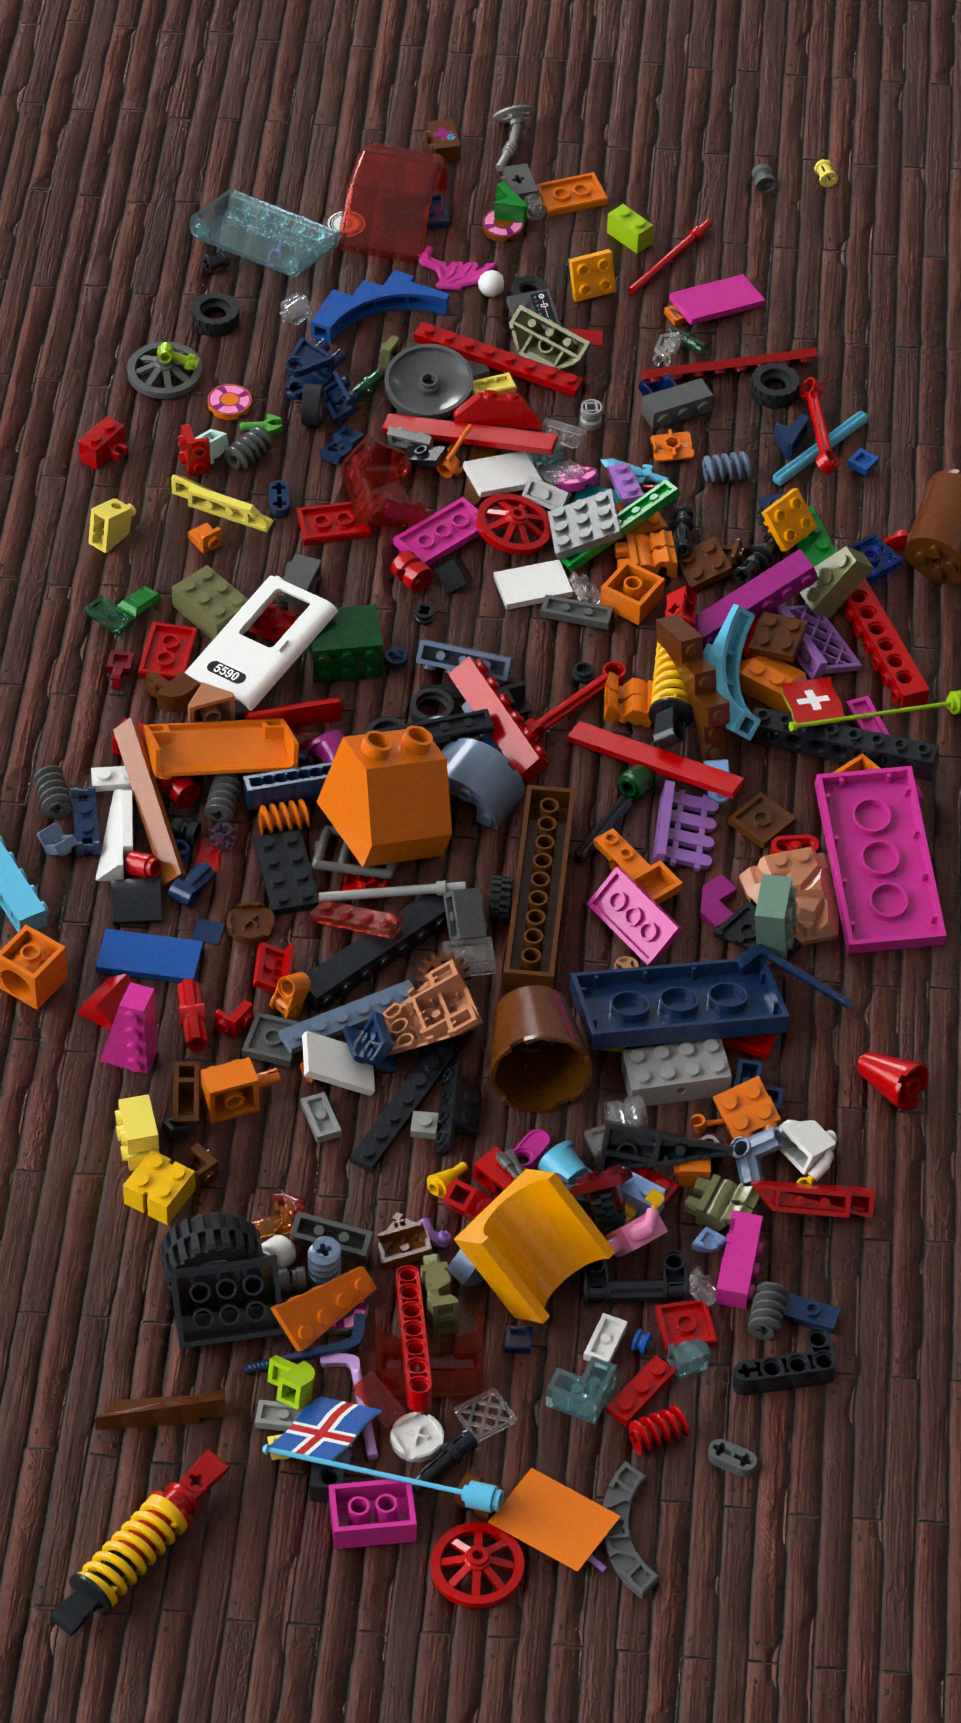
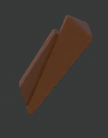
M225 1390L202 1395L117 1400L102 1415L95 1416L96 1430L200 1424L199 1418L226 1416Z

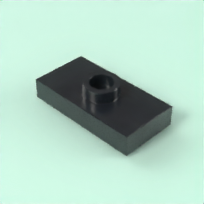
M408 445L398 460L402 466L439 467L448 454L446 446Z

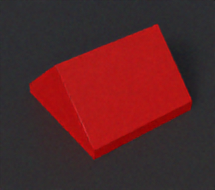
M127 973L107 978L78 1009V1013L111 1031L124 994L130 982H134Z

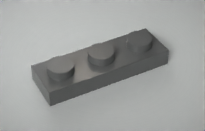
M546 594L540 617L608 630L613 616V607Z

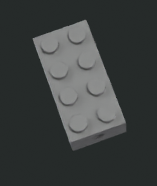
M721 1038L622 1050L620 1069L631 1109L710 1098L731 1089L732 1075Z

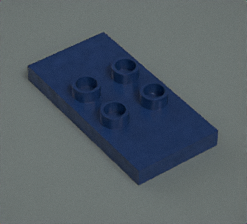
M738 958L570 974V992L591 1050L644 1045L656 1046L676 1042L788 1032L790 1016L766 959L763 958L755 959L746 969H742L737 963Z

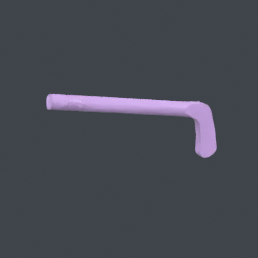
M335 1353L320 1357L321 1366L324 1368L347 1367L351 1370L357 1404L369 1407L358 1356ZM370 1421L362 1432L367 1458L375 1460L378 1458L372 1422Z

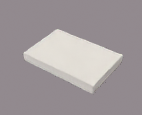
M522 451L464 461L463 469L480 498L524 490L529 476L542 480L527 453Z
M560 560L494 572L493 578L506 610L543 603L546 594L562 598L573 597V590Z
M309 1031L302 1035L304 1076L368 1096L375 1092L373 1065L356 1062L351 1056L347 1043Z

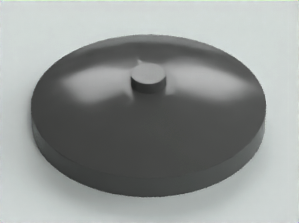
M420 344L404 349L390 361L385 372L386 395L391 404L407 416L431 419L449 417L453 415L455 409L470 399L473 390V373L466 359L455 350L438 344Z

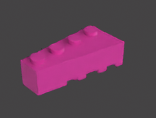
M130 982L119 1005L100 1061L127 1068L133 1072L148 1074L158 1052L154 988Z

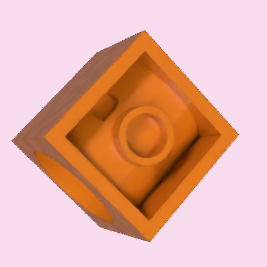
M25 925L0 950V989L36 1010L68 979L66 947L28 925Z

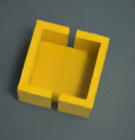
M151 1149L123 1184L124 1204L144 1213L146 1211L147 1195L148 1216L168 1225L196 1190L195 1171L176 1161L172 1165L170 1158Z

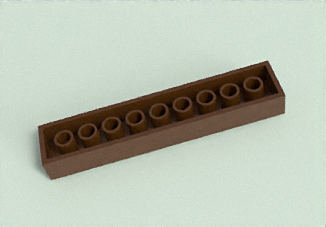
M527 785L504 968L503 991H513L517 988L531 985L546 986L554 989L576 789Z

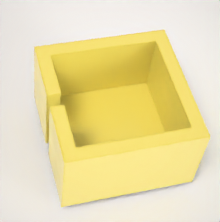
M149 1094L118 1099L119 1110L115 1111L116 1133L118 1141H121L122 1145L120 1146L122 1160L128 1161L130 1171L138 1167L151 1149L159 1153L158 1131Z

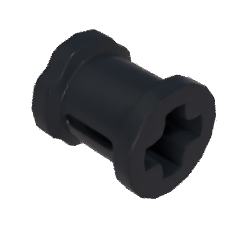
M223 248L212 255L205 254L202 256L204 268L208 273H212L214 269L222 266L226 268L230 265L229 256Z

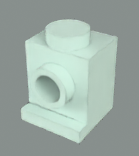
M210 429L195 437V439L209 438L210 464H213L214 459L220 457L229 445L227 433Z

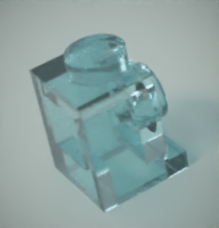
M558 440L552 455L530 452L527 455L536 469L556 463L558 466L563 465L564 448Z
M700 1338L684 1341L677 1347H675L674 1343L668 1345L667 1360L676 1369V1375L679 1380L708 1369V1360L711 1356L710 1349L707 1343L702 1342Z

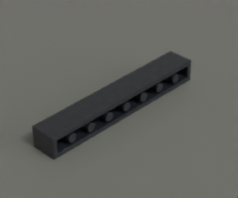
M424 894L307 973L311 986L304 1002L316 1013L330 1007L337 999L343 995H348L359 984L367 982L374 974L386 969L393 961L405 956L412 948L418 944H423L431 935L437 931H442L447 925L443 895Z

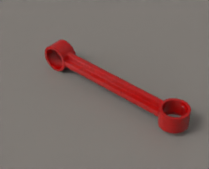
M809 377L801 384L799 395L807 400L819 449V455L815 458V461L825 474L831 475L841 466L837 455L832 451L820 401L824 386L813 377Z
M617 661L607 662L603 666L602 675L539 719L530 718L525 721L523 725L534 733L536 738L533 740L537 744L541 740L547 729L603 691L609 672L619 674L618 686H622L625 682V666Z

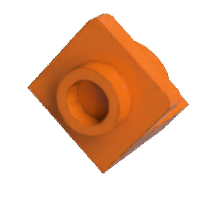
M206 522L188 531V538L205 554L222 545V529L220 527L213 529Z

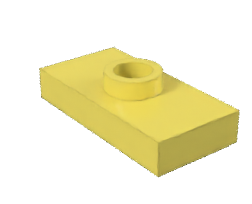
M508 372L473 380L471 396H474L477 392H484V390H494L497 394L506 395L507 392L516 393L517 387Z

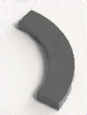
M625 1461L612 1478L603 1501V1507L621 1516L604 1537L603 1545L607 1557L619 1578L634 1594L643 1599L659 1582L660 1576L649 1568L634 1549L629 1529V1512L633 1500L639 1489L646 1482L647 1476Z

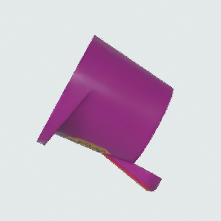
M332 730L316 738L307 750L310 758L319 760L321 764L333 762L342 737H345L344 733L340 730Z

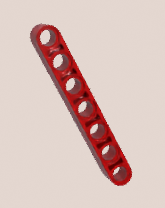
M403 1265L396 1270V1301L407 1405L412 1411L424 1412L432 1404V1380L420 1273L415 1266Z

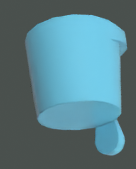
M566 1140L551 1148L538 1164L540 1171L555 1172L563 1175L569 1181V1185L575 1184L577 1182L576 1178L582 1177L583 1174L592 1172L573 1151L575 1144L571 1140Z

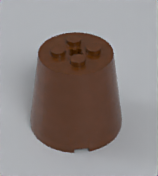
M957 469L941 470L930 478L905 547L908 561L919 573L933 581L947 585L961 583L960 470Z
M540 985L524 986L509 992L499 1001L494 1012L490 1082L493 1091L509 1107L532 1113L554 1111L559 1109L558 1105L569 1100L572 1102L577 1100L590 1084L592 1064L567 1000L558 991Z

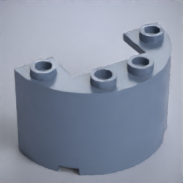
M459 738L456 742L450 741L441 751L447 758L449 794L477 805L476 821L484 826L498 830L525 794V786L518 770H512L508 765L510 760L484 742L469 738Z

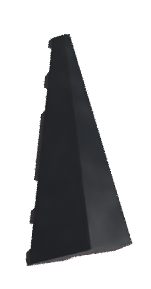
M606 1120L597 1172L601 1174L607 1168L621 1164L623 1167H631V1169L685 1163L693 1160L732 1156L734 1147L732 1145Z

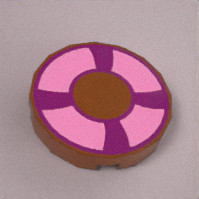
M494 210L485 214L482 220L484 234L494 241L507 242V239H512L513 241L518 239L524 231L525 223L494 218Z

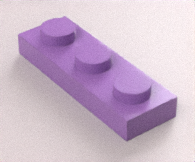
M617 463L614 466L607 467L608 476L622 507L629 506L644 495L629 463Z

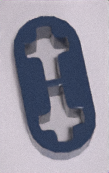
M282 480L273 481L269 485L270 514L279 519L285 518L290 514L289 485ZM277 504H282V508H278Z

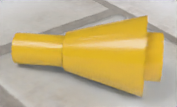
M460 1162L452 1169L429 1175L427 1178L429 1192L437 1197H444L453 1179H458L461 1174L468 1170L467 1164Z

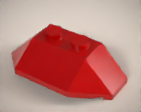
M494 390L477 392L453 411L455 422L543 431L542 420L526 400L514 392H507L506 395L497 394Z

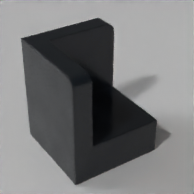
M461 556L435 569L447 593L473 580Z
M523 681L498 688L501 694L504 693L511 700L512 704L510 707L512 710H516L521 716L531 714V707L525 697L526 685Z

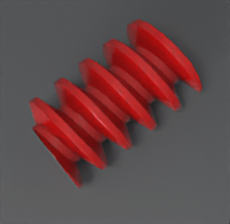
M675 1405L670 1406L668 1410H660L658 1414L652 1413L649 1417H641L639 1421H631L629 1424L630 1440L638 1455L642 1454L643 1445L647 1451H651V1442H654L655 1446L659 1448L662 1445L661 1438L669 1444L671 1443V1434L676 1440L681 1439L680 1431L685 1436L690 1434L689 1424L684 1414Z

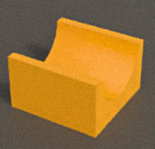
M526 1169L454 1238V1241L513 1317L538 1323H544L550 1317L545 1310L546 1302L553 1291L566 1278L585 1265L597 1260L609 1259L615 1253V1250L555 1172Z

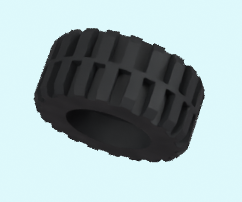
M210 1212L208 1215L198 1214L195 1215V1218L183 1220L180 1225L176 1224L171 1228L170 1233L166 1234L160 1248L165 1283L171 1292L170 1269L263 1256L260 1234L255 1225L238 1214L233 1216L229 1212H224L223 1214Z

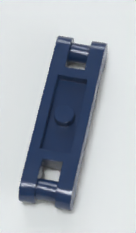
M88 786V789L71 787L74 832L78 842L76 844V857L84 856L87 853L101 855L95 786ZM89 798V801L79 802V799Z

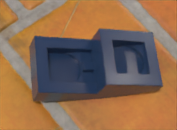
M344 426L334 433L332 442L320 449L319 457L338 466L357 448L363 440L364 434Z

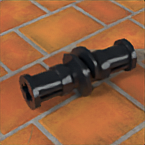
M771 532L764 536L762 543L751 545L746 549V559L741 566L736 567L733 571V577L739 584L744 585L751 581L755 574L765 572L774 560L773 553L780 550Z

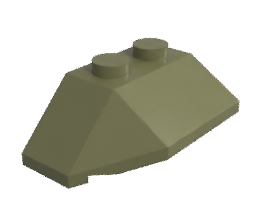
M519 305L509 322L519 356L559 370H564L580 363L592 344L590 341L522 305Z

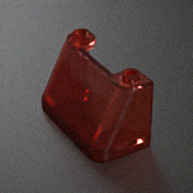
M365 436L346 457L341 468V473L358 522L368 527L410 526L426 519L429 516L426 505L420 502L411 505L402 481L411 470L408 453L368 436Z

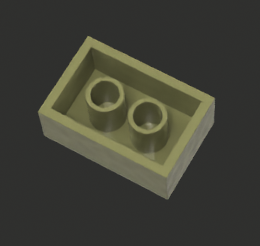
M208 565L172 586V606L212 640L249 600Z

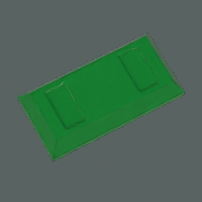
M143 586L122 600L117 607L137 617L161 601L162 598L158 592Z

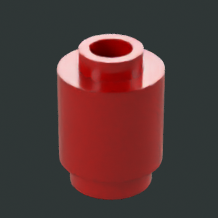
M132 851L124 861L126 872L137 877L155 878L162 869L161 860L155 855Z

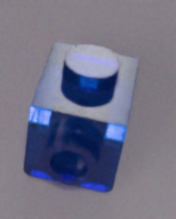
M664 373L660 382L641 381L638 388L643 396L677 386L669 373Z

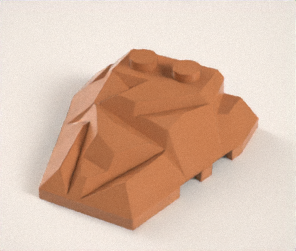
M812 847L765 855L760 858L757 866L749 867L739 875V881L746 898L750 902L754 901L756 904L763 874L792 877L793 887L797 888L796 914H798L797 928L793 929L792 935L801 942L802 946L838 939L839 909L828 855L824 853L816 854Z
M452 959L424 976L427 982L419 989L415 990L414 987L407 991L409 997L403 1003L394 1002L382 1013L393 1042L392 1050L386 1057L433 1042L461 1036L484 1023L473 996Z

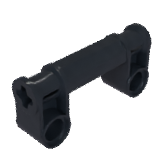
M678 1250L666 1252L662 1260V1278L609 1280L607 1259L589 1263L583 1267L584 1304H588L589 1301H605L606 1303L664 1302L668 1299L684 1298L685 1301H688L690 1299L689 1278L687 1277L685 1255Z

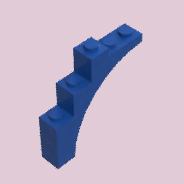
M397 270L392 272L384 286L363 280L353 295L333 289L311 320V338L316 340L324 339V342L326 340L331 344L350 325L364 318L384 312L419 310L447 315L450 310V294L414 283V276Z

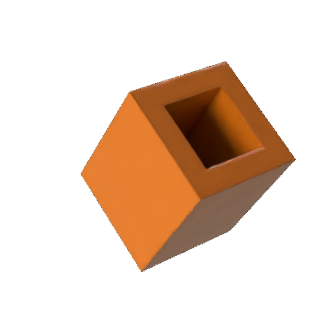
M711 1158L673 1165V1176H678L679 1186L694 1187L698 1177L710 1180Z

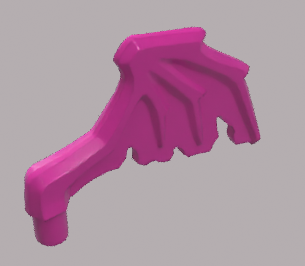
M427 246L419 258V264L422 267L437 273L439 282L436 283V288L450 291H461V288L478 284V280L484 272L493 270L498 265L496 262L486 263L483 268L478 269L477 262H467L463 265L461 261H453L450 265L446 266L445 262L431 257L434 251L431 246Z

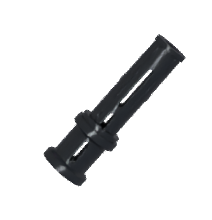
M679 506L673 512V529L676 532L675 551L678 556L685 557L690 553L693 511L688 506Z
M462 1428L458 1432V1436L450 1443H445L442 1446L441 1453L413 1479L433 1483L449 1467L460 1464L462 1457L471 1449L475 1450L478 1447L476 1438L468 1430ZM412 1484V1491L415 1496H420L427 1488Z

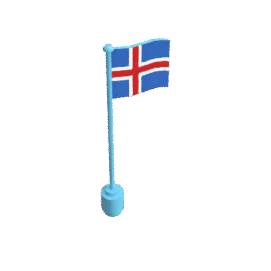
M320 1396L301 1412L284 1434L271 1445L265 1444L262 1448L263 1453L266 1455L268 1452L459 1494L461 1495V1500L465 1501V1507L489 1513L493 1511L499 1512L503 1502L504 1491L492 1484L471 1480L469 1485L465 1484L463 1489L334 1461L350 1447L364 1427L373 1418L382 1413L381 1409Z

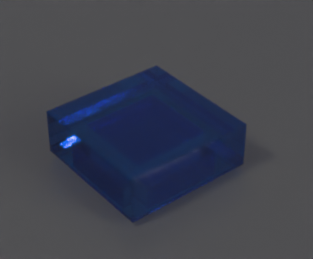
M507 1325L504 1352L531 1354L533 1327Z

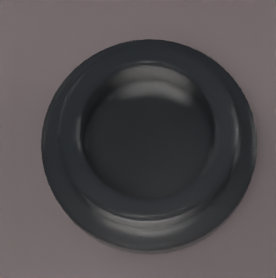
M579 662L572 669L571 675L574 681L585 684L594 679L595 670L590 663Z

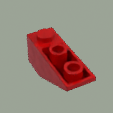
M456 1178L453 1179L442 1199L447 1210L471 1222L494 1200L480 1190Z

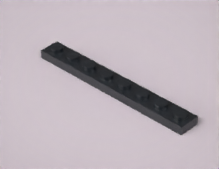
M474 1029L461 1036L434 1042L351 1154L350 1163L370 1173L375 1170L412 1119L413 1111H418L445 1071L474 1034Z

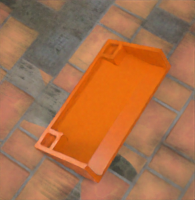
M284 718L143 725L151 769L155 777L160 779H171L173 776L270 772L298 768L299 743Z

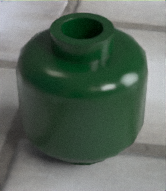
M633 765L623 772L619 778L621 792L631 796L633 800L640 799L650 792L654 786L652 773L642 765Z

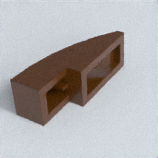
M200 1061L174 1062L173 1124H199Z

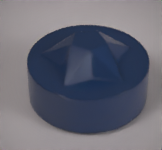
M395 646L386 650L385 664L389 668L401 669L407 665L408 653L404 648Z

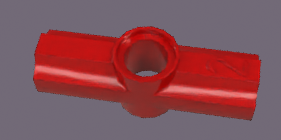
M183 979L181 983L177 984L180 1002V1025L184 1030L186 1048L192 1051H200L203 1047L207 1046L204 1002H201L199 982L193 979Z

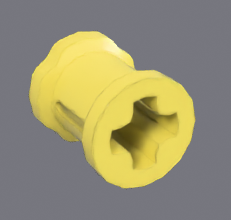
M825 159L818 161L814 170L820 177V184L823 187H831L838 181V176L832 169V162Z

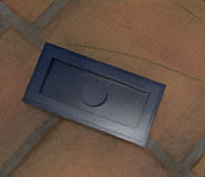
M790 1294L783 1314V1320L813 1329L822 1328L828 1333L833 1334L841 1308Z

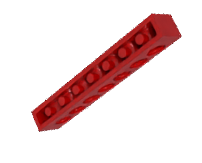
M865 578L841 605L845 612L846 620L851 622L854 627L855 636L862 641L865 653L870 655L874 669L879 671L882 677L883 685L888 687L891 692L893 702L897 703L899 708L927 705L930 689Z

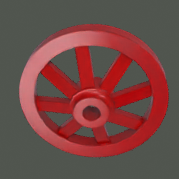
M497 494L488 497L480 504L475 518L477 530L482 538L496 549L509 554L529 555L536 553L548 544L552 534L546 511L536 502L516 494ZM495 506H499V507H501L503 510H495V509H491V508H493V507H495ZM485 516L501 519L487 525ZM532 522L540 523L543 531H541ZM504 526L507 530L503 539L492 532ZM526 528L539 539L530 543ZM513 532L519 533L522 544L509 542Z
M465 1523L447 1531L435 1544L430 1560L431 1577L438 1591L449 1601L466 1608H489L503 1603L517 1591L524 1575V1556L520 1545L512 1535L489 1523ZM475 1536L474 1546L470 1547L459 1539ZM483 1536L498 1541L486 1548L482 1546ZM449 1546L464 1554L442 1558ZM507 1548L513 1561L492 1555ZM463 1565L447 1582L441 1568ZM491 1566L512 1571L513 1574L510 1580L504 1584ZM468 1574L473 1577L472 1595L455 1589ZM486 1575L497 1591L480 1595L481 1577Z

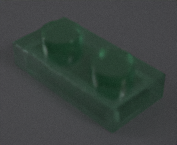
M102 595L85 607L86 615L116 636H120L135 624L134 617L119 609Z

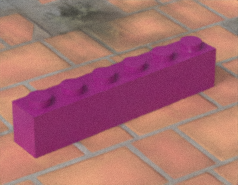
M800 549L695 616L696 629L703 636V650L707 643L712 645L733 604L739 605L755 615L753 624L755 620L762 616L763 611H773L778 605L792 599L794 595L812 586L819 580L814 566Z

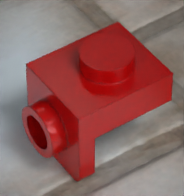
M245 999L230 1015L219 1009L215 1012V1027L221 1033L228 1034L235 1039L245 1028H249L254 1020L253 1004Z

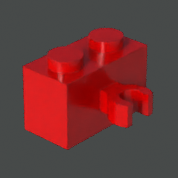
M108 416L78 441L79 460L96 470L110 458L119 462V453L128 454L127 446L125 445L124 425Z

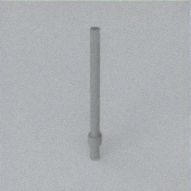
M445 880L436 881V884L319 892V902L423 894L442 896L452 890L467 888L466 881L446 883Z

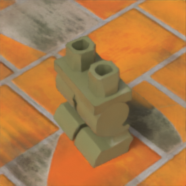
M714 1174L711 1180L702 1177L697 1178L693 1193L701 1195L702 1198L699 1199L689 1195L685 1202L684 1212L696 1216V1224L705 1225L719 1232L725 1226L730 1225L732 1210L757 1215L762 1206V1198L752 1186L747 1187L742 1183L736 1185L733 1181L721 1179V1176Z
M439 1254L423 1256L424 1265H421L422 1299L425 1300V1307L427 1309V1329L432 1333V1336L458 1333L459 1301L450 1294V1275L448 1273L447 1261L440 1262Z

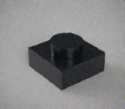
M173 1118L162 1120V1130L171 1139L181 1140L196 1134L195 1124H173Z

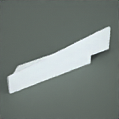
M116 789L113 792L96 881L124 879V861L128 854L133 851L132 789Z

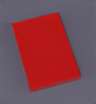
M364 500L296 508L304 546L371 538V528Z
M152 622L138 669V678L146 679V675L153 670L170 682L181 672L185 673L189 668L198 636V628Z

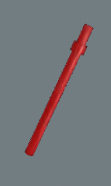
M706 219L701 225L695 226L689 231V235L628 288L629 293L634 295L694 241H699L704 236V232L712 226V222Z

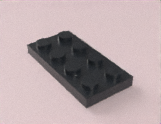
M296 829L254 836L253 845L269 905L274 916L321 908L319 894L301 830Z

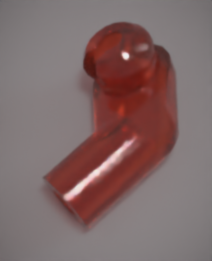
M272 1193V1206H292V1213L294 1215L297 1214V1211L306 1212L305 1205L307 1204L305 1199L293 1193Z

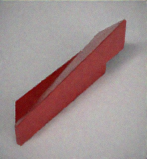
M751 1180V1186L772 1211L849 1218L851 1213L873 1218L876 1193L868 1187Z

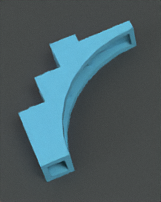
M733 604L712 645L707 643L704 648L703 658L716 669V690L729 701L730 723L726 724V730L751 741L761 719L753 715L744 702L740 689L739 671L743 646L755 615L741 606Z

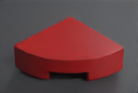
M899 530L894 535L886 537L882 542V551H905L907 530Z

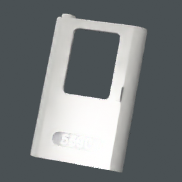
M269 576L185 673L198 681L200 686L204 682L233 692L235 700L244 704L248 710L252 711L336 615L338 610L326 599L294 586L279 576ZM287 593L310 604L281 639L271 648L243 636L278 595L282 596Z

